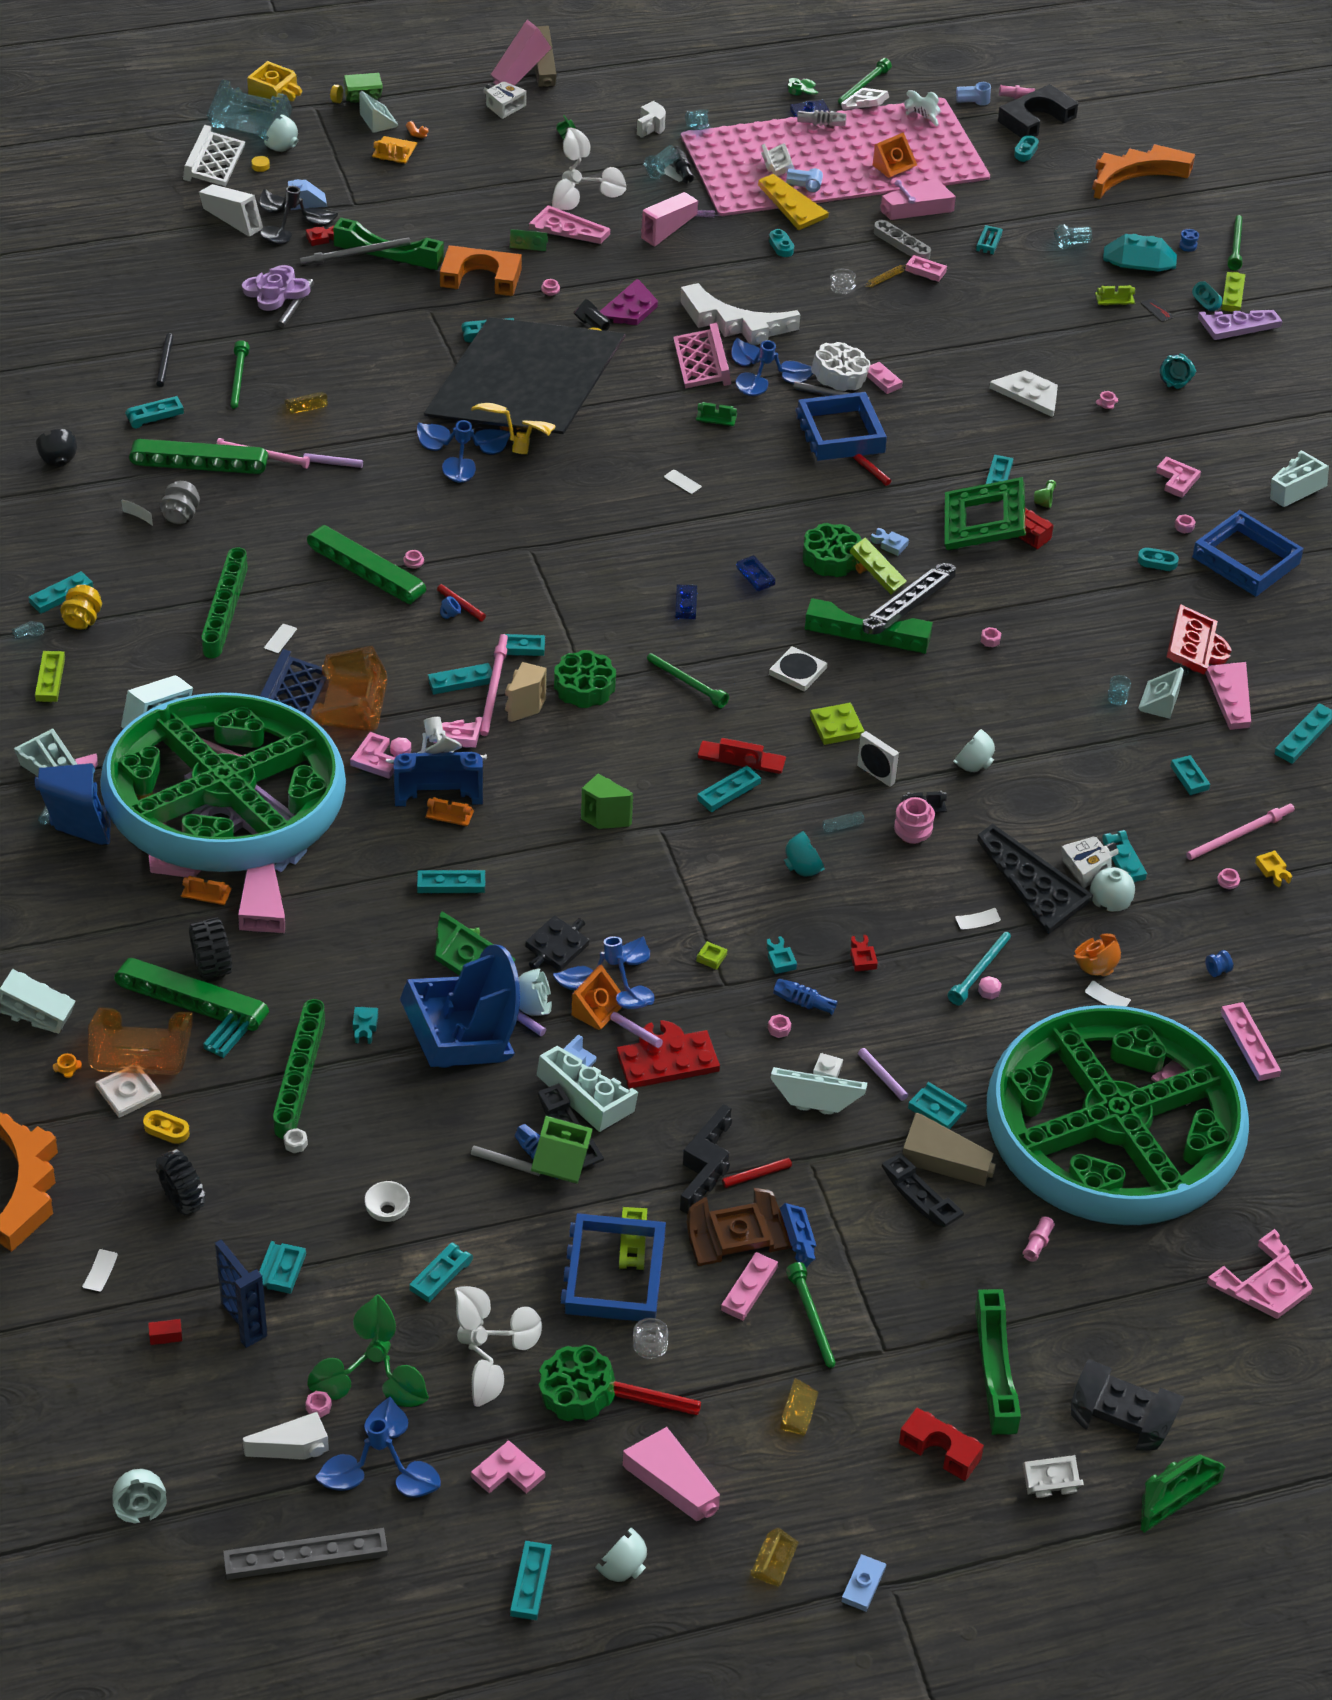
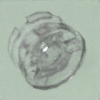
M837 269L832 272V275H830V289L833 293L850 295L855 291L856 275L853 271Z
M655 1318L640 1320L633 1330V1348L635 1352L647 1359L662 1356L668 1347L669 1333L666 1324Z

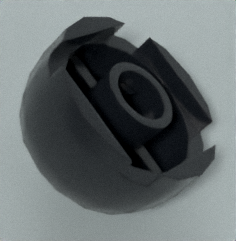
M54 429L47 436H45V433L41 434L36 440V447L44 462L61 467L75 457L77 442L75 435L73 436L70 430Z

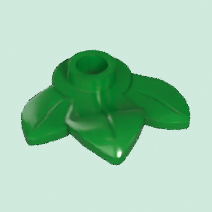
M791 78L788 81V92L793 95H801L802 92L818 94L813 89L816 83L810 79L799 80L798 78Z

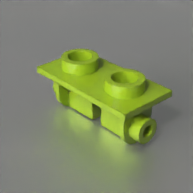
M1131 285L1118 286L1117 292H1115V286H1101L1095 292L1098 305L1135 304L1133 298L1135 287H1131Z

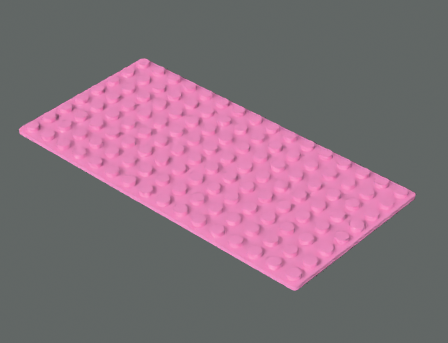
M938 98L937 106L941 112L936 116L939 123L937 127L929 119L916 112L906 115L905 105L901 103L837 111L838 113L846 114L845 126L829 127L827 125L825 127L819 124L815 126L813 123H798L797 117H789L786 119H772L770 121H757L748 124L705 128L702 130H688L681 133V139L719 216L778 209L758 186L759 179L773 174V172H768L762 157L763 144L766 145L769 151L785 143L795 170L809 171L816 168L822 171L823 179L818 191L810 192L805 187L792 186L814 203L888 194L900 190L899 187L895 186L896 180H901L902 186L906 188L936 178L944 186L990 179L987 168L947 100L944 98ZM904 132L917 166L888 178L873 166L874 146L881 141ZM787 173L778 177L786 182Z

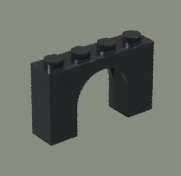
M1049 84L1000 106L998 122L1021 138L1024 136L1036 137L1039 135L1041 120L1030 114V112H1045L1062 123H1066L1077 117L1079 103Z

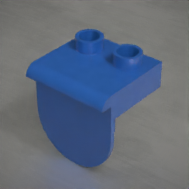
M501 945L486 947L479 959L464 964L459 977L407 979L400 1001L430 1067L447 1068L453 1065L498 1063L507 1061L514 1056L515 1053L509 1039L519 1014L520 985L515 963L506 948Z

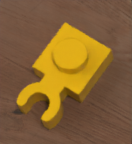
M1276 851L1256 857L1255 864L1266 877L1273 876V882L1277 887L1281 886L1282 879L1286 880L1288 884L1291 882L1292 875L1286 870L1287 865Z

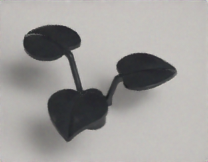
M296 186L286 187L285 198L264 189L259 198L260 207L269 212L285 210L280 228L265 226L260 234L262 238L272 243L284 244L289 242L292 233L284 230L289 208H296L299 204L302 214L306 216V220L315 225L329 224L338 216V213L319 208L304 209L303 198H300L301 190Z

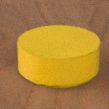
M333 85L331 88L330 98L333 103H341L343 99V87L341 85Z
M265 156L254 157L251 161L252 169L255 171L264 172L270 168V161Z

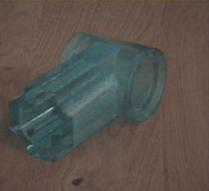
M670 144L658 155L647 157L644 160V166L651 179H659L664 175V169L680 156Z
M1062 224L1054 229V236L1059 247L1069 248L1072 244L1092 242V229L1090 226L1069 228L1067 225Z

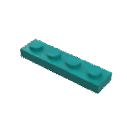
M1319 703L1276 747L1274 754L1293 764L1332 723V710Z

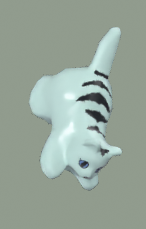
M913 90L907 91L909 99L904 102L906 115L916 112L929 119L937 127L939 123L936 116L941 112L937 106L939 102L938 96L933 92H928L926 97H921Z

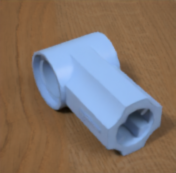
M979 82L976 86L956 88L957 103L975 102L978 105L990 103L991 85L987 82Z
M816 168L809 171L788 169L786 183L792 186L805 187L810 192H816L821 187L823 173Z

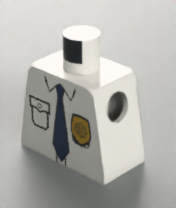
M501 82L495 86L487 84L484 88L487 107L502 119L526 106V90L507 82Z
M1097 837L1087 838L1062 846V860L1083 888L1092 883L1094 876L1099 871L1111 867V857L1119 854L1114 842L1103 846Z

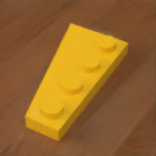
M771 174L758 180V186L798 230L828 218L829 212L776 175Z

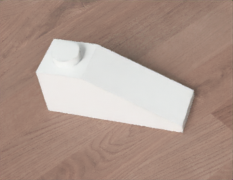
M317 1412L243 1438L244 1453L247 1457L307 1459L318 1457L324 1452L329 1451L328 1435Z

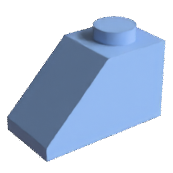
M299 179L288 181V186L300 188V198H303L304 209L327 207L325 193L310 182ZM300 204L296 208H291V210L301 209Z

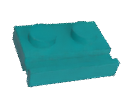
M928 1082L926 1087L922 1088L909 1101L908 1109L922 1114L950 1129L960 1119L961 1115L967 1111V1105Z
M271 1241L259 1271L263 1278V1286H267V1289L291 1294L306 1256V1248L283 1243L277 1245L274 1241Z

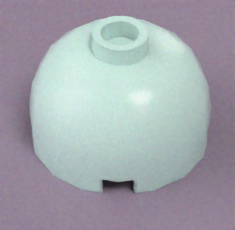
M280 115L282 118L280 120L277 118L267 131L266 135L269 138L268 141L264 140V143L272 150L283 152L296 146L298 142V129L290 118Z
M982 729L973 736L974 739L966 744L953 761L965 771L977 772L981 768L987 769L994 761L992 756L995 751V745L990 736Z
M1109 867L1099 871L1094 876L1090 887V893L1093 894L1092 901L1098 907L1100 905L1107 907V911H1122L1128 908L1135 894V885L1132 877L1128 872L1116 867Z
M540 969L523 973L518 977L520 985L519 1009L524 1014L531 1016L549 1014L552 1008V1001L547 1003V995H550L551 992L545 973L540 972Z
M134 1469L128 1471L117 1480L113 1488V1507L117 1516L126 1522L139 1523L138 1518L150 1516V1520L163 1512L167 1504L166 1490L161 1479L149 1470Z
M632 1527L627 1531L631 1536L629 1538L625 1535L621 1537L603 1557L602 1560L606 1562L604 1566L598 1563L595 1567L609 1580L622 1582L631 1576L636 1579L646 1568L642 1563L647 1557V1547L644 1540Z

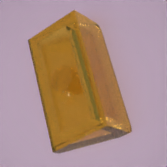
M318 392L286 399L285 404L290 414L328 406L326 393Z
M794 1378L782 1415L780 1429L805 1436L818 1392Z
M779 1527L769 1532L750 1575L770 1584L780 1586L799 1542Z

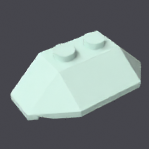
M775 1067L771 1073V1080L790 1105H794L800 1110L818 1109L824 1114L840 1112L863 1096L867 1088V1083Z

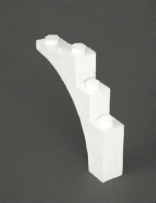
M699 283L681 287V304L698 328L717 323L724 337L742 333L748 343L752 345L761 344L763 341L768 340L770 336L799 330L800 313L797 310L782 313L753 312L727 305L715 299Z

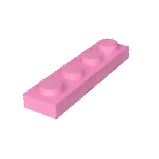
M1244 1003L1222 1006L1220 1013L1257 1080L1262 1081L1280 1077L1281 1069Z

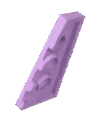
M1274 310L1250 311V314H1245L1241 311H1233V314H1223L1221 311L1214 312V315H1206V312H1199L1198 319L1214 340L1278 328L1282 325V320Z

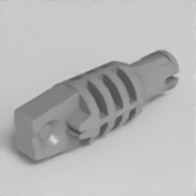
M819 110L814 112L798 111L797 122L813 123L815 126L819 124L825 127L827 125L829 127L845 126L846 114L833 111L829 113L823 110L821 112Z

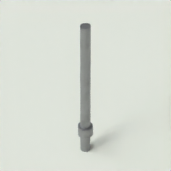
M403 238L324 254L322 252L314 253L313 256L300 258L301 265L311 263L322 264L327 260L411 245L410 238Z

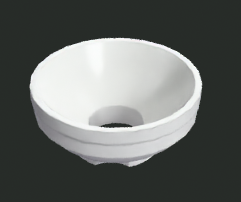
M379 1182L373 1185L365 1195L367 1212L379 1221L390 1222L401 1218L408 1211L410 1196L407 1189L397 1182ZM385 1205H391L395 1210L391 1213H384L381 1211V1208Z

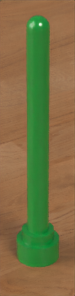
M882 58L878 61L876 68L840 97L838 103L841 105L842 102L865 87L880 73H887L892 68L891 62L887 58Z
M1237 215L1235 218L1232 255L1228 258V267L1231 270H1239L1243 262L1242 257L1239 255L1243 220L1241 215Z
M237 341L234 344V354L237 358L230 404L233 409L238 407L244 358L249 354L250 346L245 341Z
M652 653L647 655L649 662L710 697L712 704L721 709L728 703L729 694L723 690H713Z
M802 1262L793 1263L786 1268L788 1279L797 1286L826 1366L833 1368L835 1366V1359L806 1284L808 1275L806 1267Z

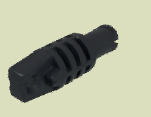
M679 146L669 148L670 160L675 171L681 175L684 183H688V181L691 183L694 180V176L690 171L691 165L685 153Z

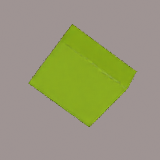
M707 941L698 953L696 961L717 970L727 956V949Z

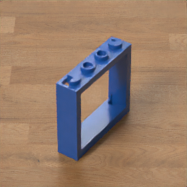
M866 392L798 400V408L795 409L797 413L796 418L800 420L801 430L805 431L806 441L810 443L811 452H814L817 461L853 457L857 454L885 453L887 436ZM858 411L869 433L867 436L823 441L812 416Z
M1239 510L1197 540L1192 557L1256 597L1300 564L1304 548ZM1239 531L1279 555L1283 560L1260 576L1215 547L1233 533Z
M577 1213L576 1223L571 1222L570 1237H573V1245L568 1244L567 1259L571 1260L570 1267H565L564 1282H568L567 1289H562L561 1303L565 1304V1314L655 1323L666 1222ZM583 1230L654 1237L646 1304L574 1297Z

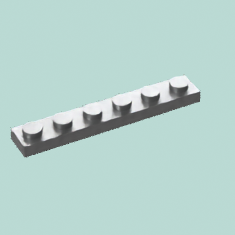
M384 1528L223 1551L227 1580L388 1556Z

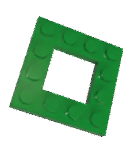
M1023 477L945 492L946 550L1026 535L1025 485ZM1003 500L1004 520L966 527V507Z

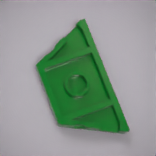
M442 911L438 918L434 959L460 976L464 964L479 959L483 950L494 944Z

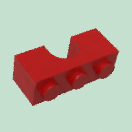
M919 1408L914 1410L900 1431L899 1444L920 1456L930 1446H939L945 1449L947 1453L943 1469L964 1481L968 1479L981 1461L983 1444L979 1443L977 1439L961 1433L954 1426L938 1420L931 1413L924 1412Z

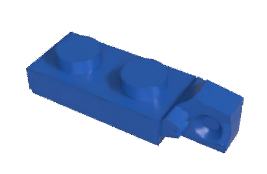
M784 1203L780 1210L791 1246L793 1247L792 1249L796 1252L795 1258L797 1262L804 1263L807 1268L815 1260L814 1248L817 1245L806 1210L803 1207Z

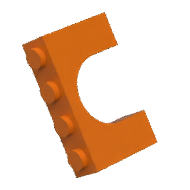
M449 245L440 270V287L459 289L464 274L471 270L484 269L496 274L495 294L513 296L522 270V254Z

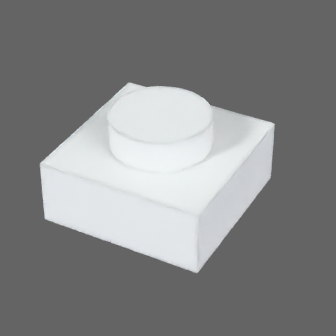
M820 1053L813 1074L837 1078L843 1064V1059Z

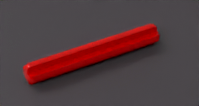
M614 1382V1392L617 1397L698 1415L700 1412V1401L621 1382Z

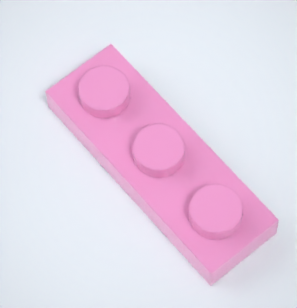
M756 1252L722 1303L721 1311L743 1321L778 1268V1262Z

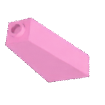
M527 20L523 24L491 73L495 80L493 82L495 85L507 82L515 86L551 49V46L540 30Z
M933 178L905 188L912 197L916 198L914 204L908 202V197L900 189L882 195L880 211L890 220L953 212L956 196L940 181Z
M684 192L644 209L642 213L641 238L655 247L697 215L698 200Z
M274 863L247 869L238 914L239 930L285 933V914Z
M667 1427L623 1450V1466L626 1470L695 1521H699L704 1517L709 1518L719 1509L720 1494Z

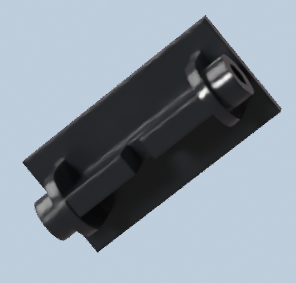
M907 792L906 795H902L900 798L901 802L913 797L922 798L932 806L935 813L947 812L945 801H947L946 792H927L926 796H923V792Z

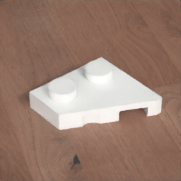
M861 88L842 102L841 106L843 110L880 106L889 98L888 91Z

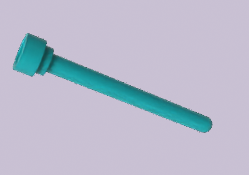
M1004 932L961 984L951 988L947 996L953 1004L962 1005L968 998V989L1011 938L1010 933Z

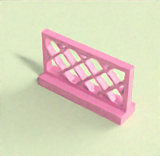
M717 323L709 324V330L673 337L685 388L723 381L724 386L731 385L729 368ZM708 337L704 342L699 340L700 338ZM680 342H688L686 345L679 344ZM694 344L699 346L696 350L691 348ZM704 348L710 350L707 354L701 352ZM686 352L691 353L689 357L683 356ZM696 356L702 358L700 361L694 360ZM707 360L713 362L711 365L704 364ZM688 364L694 365L692 369L686 368ZM699 368L705 369L703 373L697 372ZM710 372L717 374L714 376H707ZM691 376L697 377L695 380L688 381Z

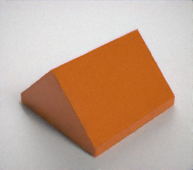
M904 132L881 141L874 146L873 166L888 178L917 166Z
M599 965L572 994V1016L598 1030H601L610 1021V1016L613 1012H618L621 1009V1006L616 1002V996L621 991L602 965Z

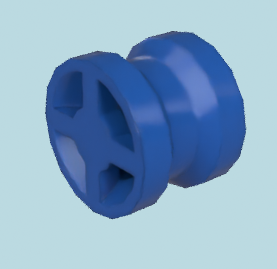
M1193 229L1183 230L1179 247L1184 251H1195L1197 249L1196 241L1199 239V233Z
M1225 950L1219 951L1217 955H1208L1205 959L1207 970L1213 977L1220 976L1222 972L1228 973L1233 970L1232 958Z

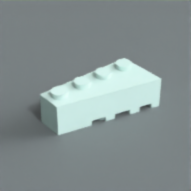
M559 1046L539 1056L537 1076L549 1087L559 1083L570 1100V1106L599 1132L635 1112L638 1096L636 1090L632 1088L628 1090L622 1087L620 1081L615 1078L610 1080L601 1075V1070L594 1066L587 1067L582 1064L583 1060Z

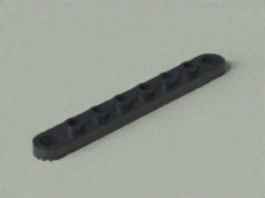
M943 563V565L939 564L935 569L928 571L869 615V618L864 619L862 624L863 632L867 634L883 632L952 580L956 574V567L952 566V564L949 565V563L947 565Z

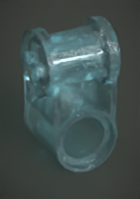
M699 109L686 112L685 121L687 126L695 130L711 128L707 115L709 110Z

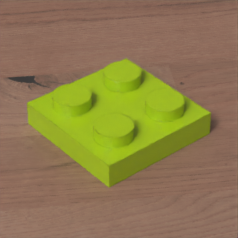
M851 703L813 709L810 712V717L823 745L858 739L865 732Z

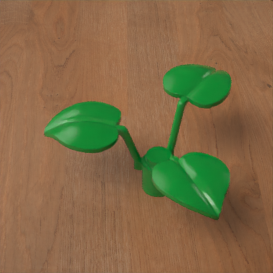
M379 1294L363 1305L356 1312L353 1319V1326L357 1334L363 1339H372L363 1356L346 1370H344L341 1360L337 1358L324 1359L312 1369L308 1377L307 1385L311 1391L326 1392L331 1400L341 1399L347 1395L351 1388V1380L347 1374L351 1373L365 1359L369 1358L373 1362L384 1361L386 1376L389 1379L384 1382L382 1390L386 1398L391 1397L396 1405L412 1407L423 1404L429 1399L424 1378L416 1368L409 1365H401L396 1367L393 1373L390 1371V1357L387 1354L391 1347L389 1340H391L396 1331V1322L390 1307Z

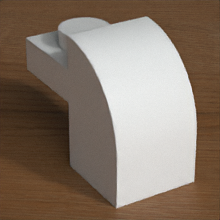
M652 101L641 107V116L637 120V135L641 138L654 131L658 134L664 131L666 112L660 104Z

